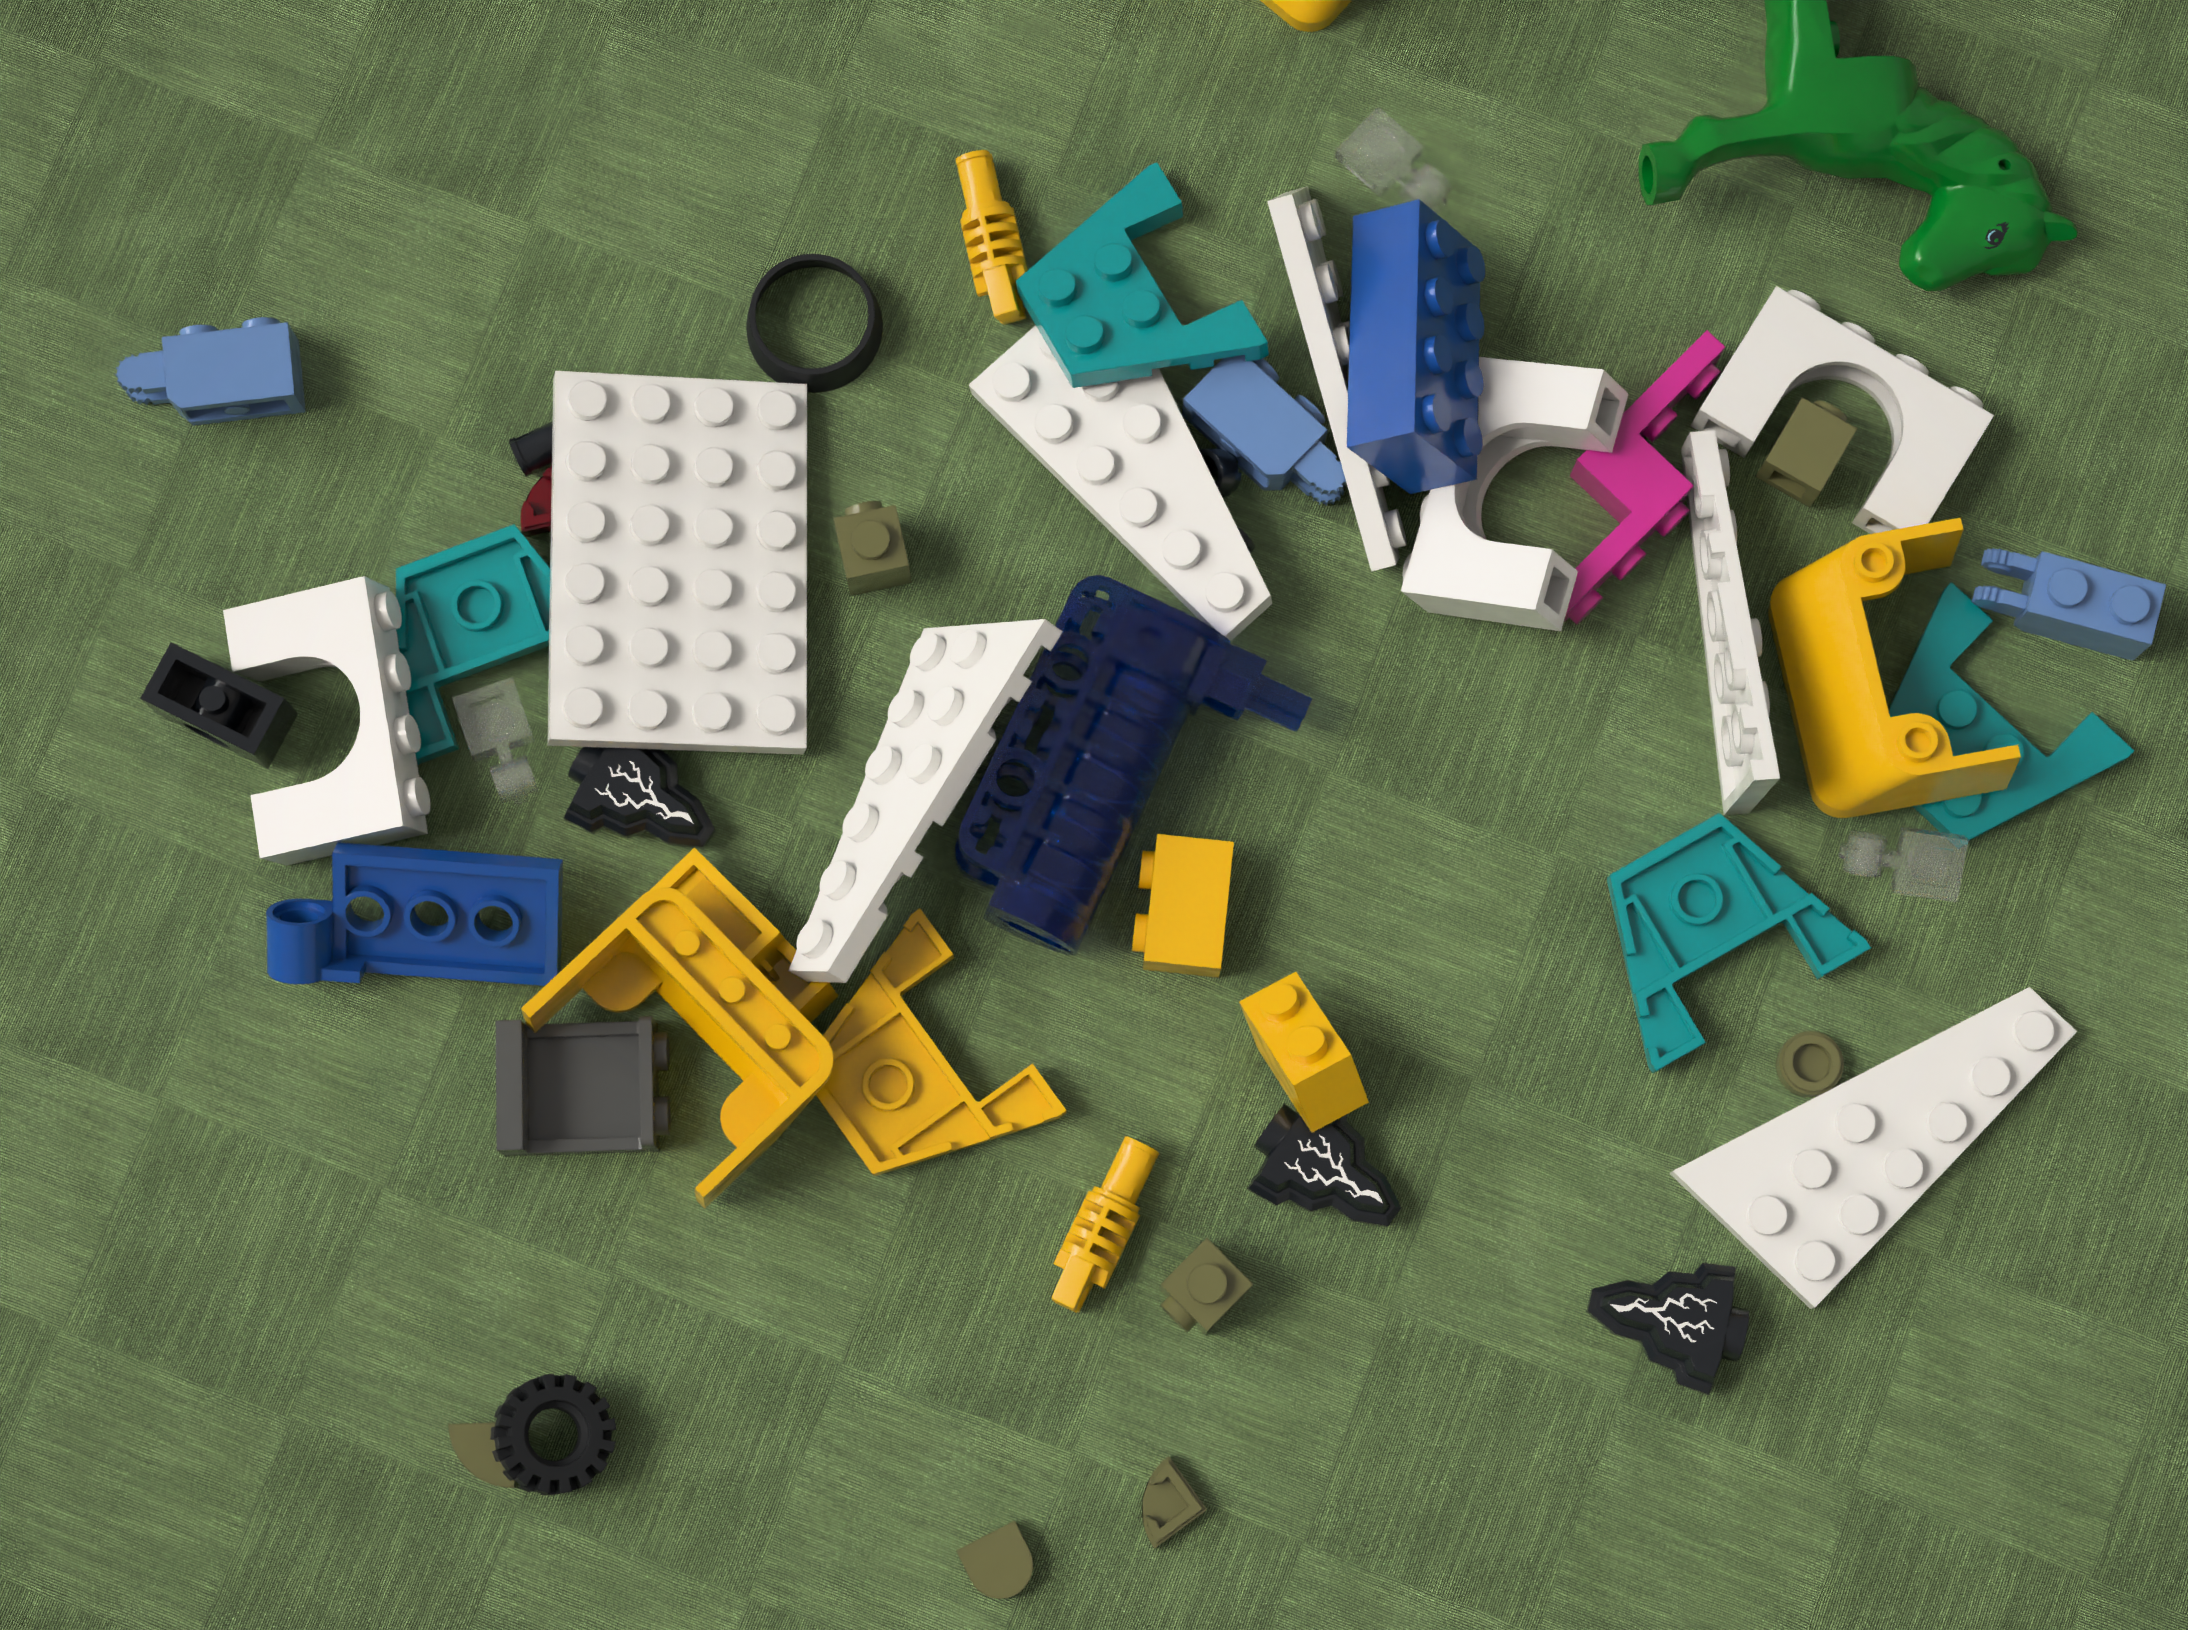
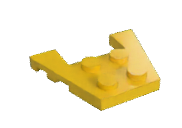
M920 908L911 914L897 938L886 953L884 952L870 970L871 973L850 1002L845 1004L823 1034L832 1048L834 1061L831 1076L816 1094V1097L873 1176L1059 1119L1067 1113L1065 1107L1033 1063L984 1099L977 1102L911 1012L901 996L954 959V954Z

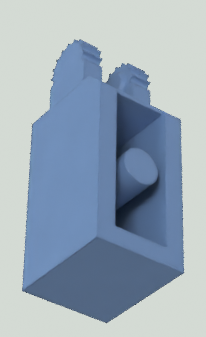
M252 318L244 321L242 328L218 330L211 325L187 326L179 331L180 335L162 337L163 351L139 353L137 357L133 354L128 358L125 356V359L119 361L120 365L116 367L117 373L115 376L118 378L117 382L133 402L137 401L139 405L145 403L146 406L149 402H152L154 405L171 403L177 412L193 426L306 412L299 340L288 322L280 323L275 318Z
M1245 355L1223 358L1183 398L1182 416L1218 449L1228 451L1236 456L1238 468L1262 490H1282L1291 481L1307 496H1312L1313 501L1319 502V505L1321 503L1326 506L1330 503L1334 505L1336 500L1340 501V495L1344 494L1343 488H1345L1346 480L1341 462L1337 461V456L1324 445L1327 435V429L1322 425L1325 422L1324 416L1304 396L1298 395L1293 399L1276 383L1279 380L1277 372L1263 358L1246 362Z
M1994 548L1984 550L1981 566L1997 574L2024 580L2021 594L1995 586L1983 585L1975 587L1972 603H1975L1974 605L2015 617L2013 625L2024 632L2131 661L2135 660L2152 645L2166 584L2043 551L2034 558L2009 552L2008 550Z

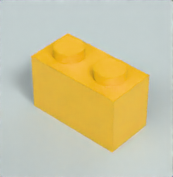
M1157 834L1155 851L1142 850L1139 888L1150 889L1151 896L1149 914L1136 913L1132 951L1144 953L1143 970L1219 978L1222 965L1234 842Z
M1296 971L1239 1001L1259 1052L1311 1133L1369 1103L1351 1053Z

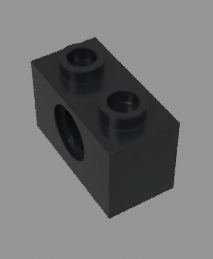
M172 642L169 644L140 697L157 715L269 769L298 715V712L285 698Z

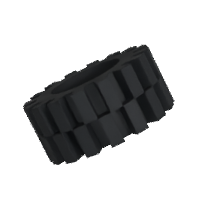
M548 1374L524 1382V1384L513 1389L506 1396L507 1399L503 1405L498 1406L494 1415L497 1419L495 1427L491 1428L490 1440L495 1441L496 1450L492 1451L495 1461L501 1462L505 1469L502 1473L509 1481L515 1480L520 1484L519 1488L527 1492L534 1491L541 1493V1495H556L582 1488L592 1482V1478L596 1474L602 1473L608 1464L605 1462L608 1454L614 1451L616 1441H611L612 1431L616 1430L615 1418L610 1419L606 1410L610 1405L605 1397L599 1398L594 1392L597 1389L589 1382L582 1383L577 1381V1376ZM543 1410H561L567 1413L576 1424L578 1432L576 1446L562 1460L551 1461L544 1459L531 1447L529 1427L534 1417Z

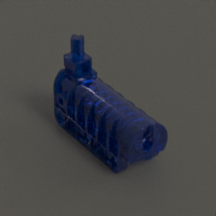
M1102 575L1088 576L1078 582L1072 590L1055 625L1063 632L1051 651L1044 648L1030 678L1032 682L1018 703L964 816L954 849L955 863L960 872L969 879L994 890L983 919L1024 940L1066 955L1077 954L1188 715L1195 716L1202 704L1238 721L1244 710L1247 709L1297 733L1313 699L1262 675L1261 673L1267 660L1230 644L1228 638L1211 626L1121 582ZM1097 591L1106 592L1109 595L1108 600L1095 597ZM1090 611H1095L1101 616L1098 618L1091 633L1092 637L1089 640L1084 635L1079 634L1080 627ZM1064 647H1069L1071 650L1077 648L1084 653L1088 664L1076 654L1060 652L1058 650ZM1058 665L1071 666L1078 672L1081 678L1075 681L1063 680L1055 674L1052 668ZM1046 683L1057 692L1074 696L1071 698L1056 697L1050 693ZM1043 705H1045L1050 710H1054L1053 719L1049 728L1044 732L1036 749L1037 753L1034 755L1030 751L1025 750L1026 742L1031 730L1035 728L1042 714ZM1007 763H1023L1030 769L1032 774L1025 770L1023 767L1008 765ZM1008 777L1018 779L1024 783L1028 793L1019 797L1008 796L1000 790L997 781ZM994 801H995L996 803H998L1000 806L1004 807V808H1008V809H1012V810H1018V811H1012V812L1004 811V810L1000 809L999 807H997L996 804L994 803ZM989 818H992L997 823H1001L993 846L988 850L987 854H983L975 848L977 843L982 840L988 828Z

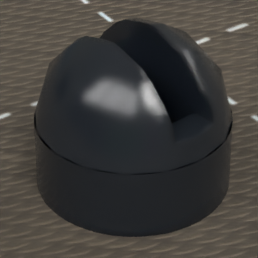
M1200 449L1199 451L1210 473L1218 472V479L1215 483L1222 497L1230 496L1241 482V473L1238 472L1236 456L1222 449Z

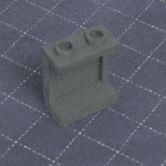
M652 1016L639 1017V1021L545 1024L536 1033L522 1020L495 1021L496 1144L498 1152L505 1157L660 1152L659 1135H670L671 1132L669 1096H659V1071H669L670 1044L668 1032H658V1023Z

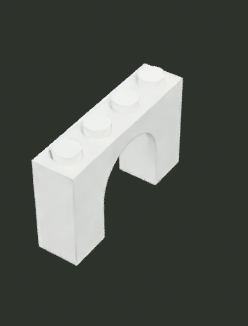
M1776 286L1702 404L1691 427L1698 431L1715 430L1719 444L1745 458L1775 407L1791 390L1804 383L1821 379L1840 380L1853 384L1873 397L1884 411L1890 426L1892 443L1888 463L1852 523L1869 534L1928 524L1994 415L1983 409L1982 401L1968 390L1952 386L1949 389L1929 377L1928 369L1916 359L1904 354H1897L1895 357L1875 345L1873 336L1862 327L1850 322L1840 324L1821 313L1820 305L1810 296L1797 290L1786 292Z
M1479 357V367L1482 372L1484 387L1481 396L1478 397V425L1482 434L1483 446L1481 453L1477 455V480L1431 489L1430 493L1424 498L1420 508V527L1413 551L1408 555L1403 566L1401 592L1428 613L1561 631L1578 571L1553 549L1487 540L1481 521L1483 499L1489 484L1498 471L1512 458L1527 450L1543 446H1557L1612 453L1628 393L1602 369Z
M363 576L223 610L232 672L261 682L321 667H338L351 681L360 705V727L357 739L349 755L334 771L318 780L251 795L260 858L287 866L331 856L338 842L380 845L428 834L425 815L430 812V796L424 780L419 777L415 753L420 750L421 738L415 719L409 715L406 690H409L411 687V673L407 660L399 651L396 629L401 626L402 616L398 600L390 591V588Z

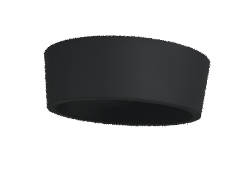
M821 254L794 256L771 268L755 288L746 322L749 348L760 368L778 383L807 384L808 393L832 391L858 378L875 358L880 347L883 332V320L879 303L864 279L847 263ZM821 267L841 272L861 286L868 304V323L864 336L858 346L843 360L823 368H800L780 360L765 346L756 325V307L763 293L780 277L802 268Z

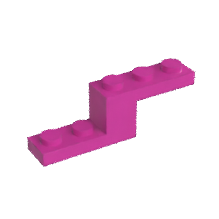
M1708 330L1623 413L1612 453L1586 450L1575 462L1570 477L1620 524L1575 568L1578 574L1564 622L1570 618L1578 625L1603 599L1596 590L1612 574L1622 581L1646 556L1647 553L1640 546L1655 531L1661 536L1666 537L1690 511L1683 503L1694 485L1643 437L1646 436L1652 443L1656 441L1678 417V414L1672 408L1687 393L1695 400L1699 398L1721 374V371L1715 365L1725 346Z

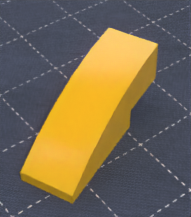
M695 847L650 889L669 887L684 893L810 1023L838 997V994L829 982H807L788 971L796 949Z

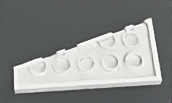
M1306 186L1285 192L1267 202L1372 572L1396 565L1400 557L1398 548L1407 546V541L1398 510L1388 511L1383 486L1390 485L1389 478L1347 448L1350 321L1341 322L1337 305L1338 298L1343 296L1341 281L1334 260L1326 261L1321 237L1326 235L1322 213L1317 199L1311 200L1309 188Z
M1035 325L969 384L972 395L1226 646L1272 604V599L1159 368L1152 369L1153 376L1072 388Z
M1715 430L1697 431L1689 433L1681 448L1684 477L1694 485L1687 497V505L1690 509L1689 522L1723 814H1747L1751 812L1780 779L1769 721V693L1766 682L1762 681L1758 657L1762 654V634L1759 620L1757 618L1750 619L1737 550L1736 517L1734 511L1730 510L1726 487L1730 483L1728 453L1726 449L1718 448Z
M1046 619L923 629L921 637L916 641L911 650L910 665L900 690L888 708V720L877 748L867 761L865 767L866 776L855 804L844 819L843 834L832 862L821 877L820 892L809 920L798 935L797 950L788 971L807 982L846 983L888 916L887 907L884 904L888 893L902 875L911 878L924 858L915 852L917 846L933 821L943 827L996 741L995 731L992 728L996 718L1011 699L1020 702L1032 682L1023 676L1041 646L1049 651L1052 650L1062 634V630Z
M2028 987L1675 1169L1669 1174L1810 1309H1813L2077 1031L2033 989Z

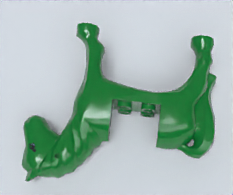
M1764 0L1767 21L1765 49L1767 103L1760 111L1753 114L1726 118L1711 115L1696 116L1688 122L1675 141L1663 140L1643 144L1639 155L1638 176L1641 195L1646 205L1680 200L1695 175L1710 166L1729 160L1757 156L1788 157L1807 170L1846 179L1887 178L1906 187L1926 192L1932 196L1925 220L1901 245L1899 267L1903 275L1914 285L1925 291H1943L1981 273L1991 276L2030 273L2039 265L2047 246L2052 241L2072 240L2078 234V229L2072 221L2052 212L2053 206L2044 186L2039 181L2035 165L2020 152L2017 144L2002 130L1990 127L1982 118L1965 111L1950 101L1938 100L1927 88L1920 87L1916 66L1909 59L1898 56L1836 58L1840 49V34L1837 23L1829 19L1826 0Z

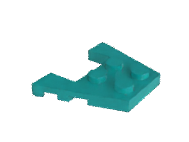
M1157 162L1145 168L1016 280L1019 298L1072 388L1153 376L1152 369L1188 364L1190 369L1194 370L1214 367L1215 359L1245 355L1246 362L1269 356L1268 341L1242 300L1185 326L1181 325L1132 244L1131 240L1183 217L1182 202Z
M515 524L396 568V598L402 616L401 626L396 629L399 651L407 660L411 673V687L409 690H406L409 715L415 719L421 738L420 750L415 753L417 765L459 750L439 692L441 686L549 646L550 567Z
M1951 582L1937 599L1934 606L1935 609L1924 632L1920 636L1912 654V659L1899 687L1891 699L1888 710L1890 717L1921 713L1935 718L1942 724L1949 736L1953 756L2018 745L2021 758L2007 789L1913 806L1955 847H1959L2048 799L2081 784L2106 769L2120 764L2135 750L2097 715L2091 712L2048 757L2041 753L1950 668L1951 664L1993 622L1977 605H1974L1975 603H1972V600Z
M1721 813L1712 816L1607 877L1647 1065L1652 1074L1706 1043L1672 985L1780 923L1785 925L1817 980L1871 949L1865 938L1857 931H1851L1828 911L1830 908L1813 893L1808 894L1780 869L1782 866Z

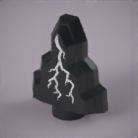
M582 747L570 767L568 777L580 785L563 819L591 834L606 828L628 839L648 832L668 845L704 849L716 832L699 798L679 785L677 763L660 749Z
M1284 1104L1254 1144V1147L1267 1157L1258 1174L1252 1178L1247 1190L1274 1206L1289 1200L1309 1212L1332 1207L1351 1221L1388 1227L1402 1208L1386 1176L1365 1160V1138L1347 1122V1114L1311 1133L1300 1114Z
M1708 1263L1700 1264L1693 1274L1669 1271L1652 1285L1625 1280L1593 1288L1590 1292L1586 1311L1613 1335L1640 1342L1648 1361L1672 1370L1677 1385L1706 1395L1711 1393L1722 1359L1738 1362L1740 1359L1749 1323V1310L1733 1306L1736 1267Z

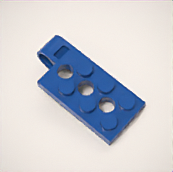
M338 842L332 852L333 901L288 899L272 904L266 911L267 973L272 979L288 984H310L318 981L360 983L365 973L545 986L561 971L563 859ZM364 896L374 899L383 908L384 917L376 921L361 919L354 913L351 907V900ZM424 901L435 902L445 909L449 921L439 926L428 925L418 918L415 906ZM488 906L500 907L511 916L513 926L502 931L492 930L483 924L479 917V911Z

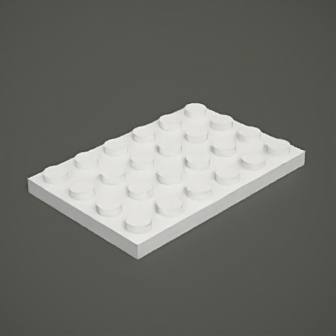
M555 371L553 378L548 746L804 754L807 748V384Z

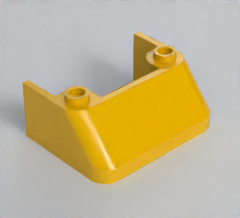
M1961 518L1860 536L1782 579L1772 592L1768 615L1810 794L1815 805L1829 816L1850 818L2007 789L2021 758L2018 745L1953 756L1949 736L1942 724L1935 718L1921 713L1890 717L1862 601L1888 596L1898 588L1905 574L1951 566L1964 530Z
M659 887L644 893L521 1008L526 1025L536 1033L581 990L601 1008L616 1013L635 1009L656 991L743 1080L726 1098L720 1114L722 1130L726 1138L736 1149L695 1187L696 1200L704 1209L781 1136L827 1083L833 1069V1051L827 1039L684 893L669 887Z

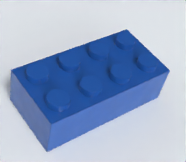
M1420 199L1353 216L1347 448L1409 494L1477 480V455L1481 453L1483 446L1482 434L1478 425V397L1481 396L1484 387L1483 376L1479 367V339L1484 335V319L1480 310V282L1485 278L1484 259L1481 251Z

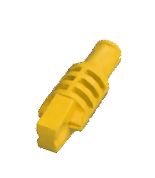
M976 150L957 157L955 161L967 208L962 213L960 223L976 293L979 297L989 295L994 317L1001 324L1006 325L1026 319L1024 304L1017 293L1016 280L1027 272L1028 269L1014 208L1008 202L1002 201L992 154L988 150Z
M1125 1136L1101 1188L1094 1186L1092 1191H1088L1053 1263L1064 1269L1052 1295V1300L1056 1304L1079 1313L1094 1284L1104 1289L1106 1288L1140 1217L1138 1214L1140 1208L1135 1203L1159 1155V1152Z

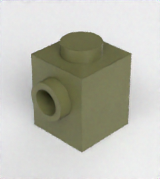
M1802 397L1755 477L1810 508L1821 493L1858 428L1847 423L1846 415L1837 407L1820 400H1815L1812 403Z
M880 501L862 502L846 508L845 516L833 518L850 596L912 583L896 505L883 507Z
M1206 1238L1160 1284L1159 1290L1167 1297L1160 1306L1185 1332L1188 1333L1196 1326L1206 1335L1251 1289L1253 1283Z

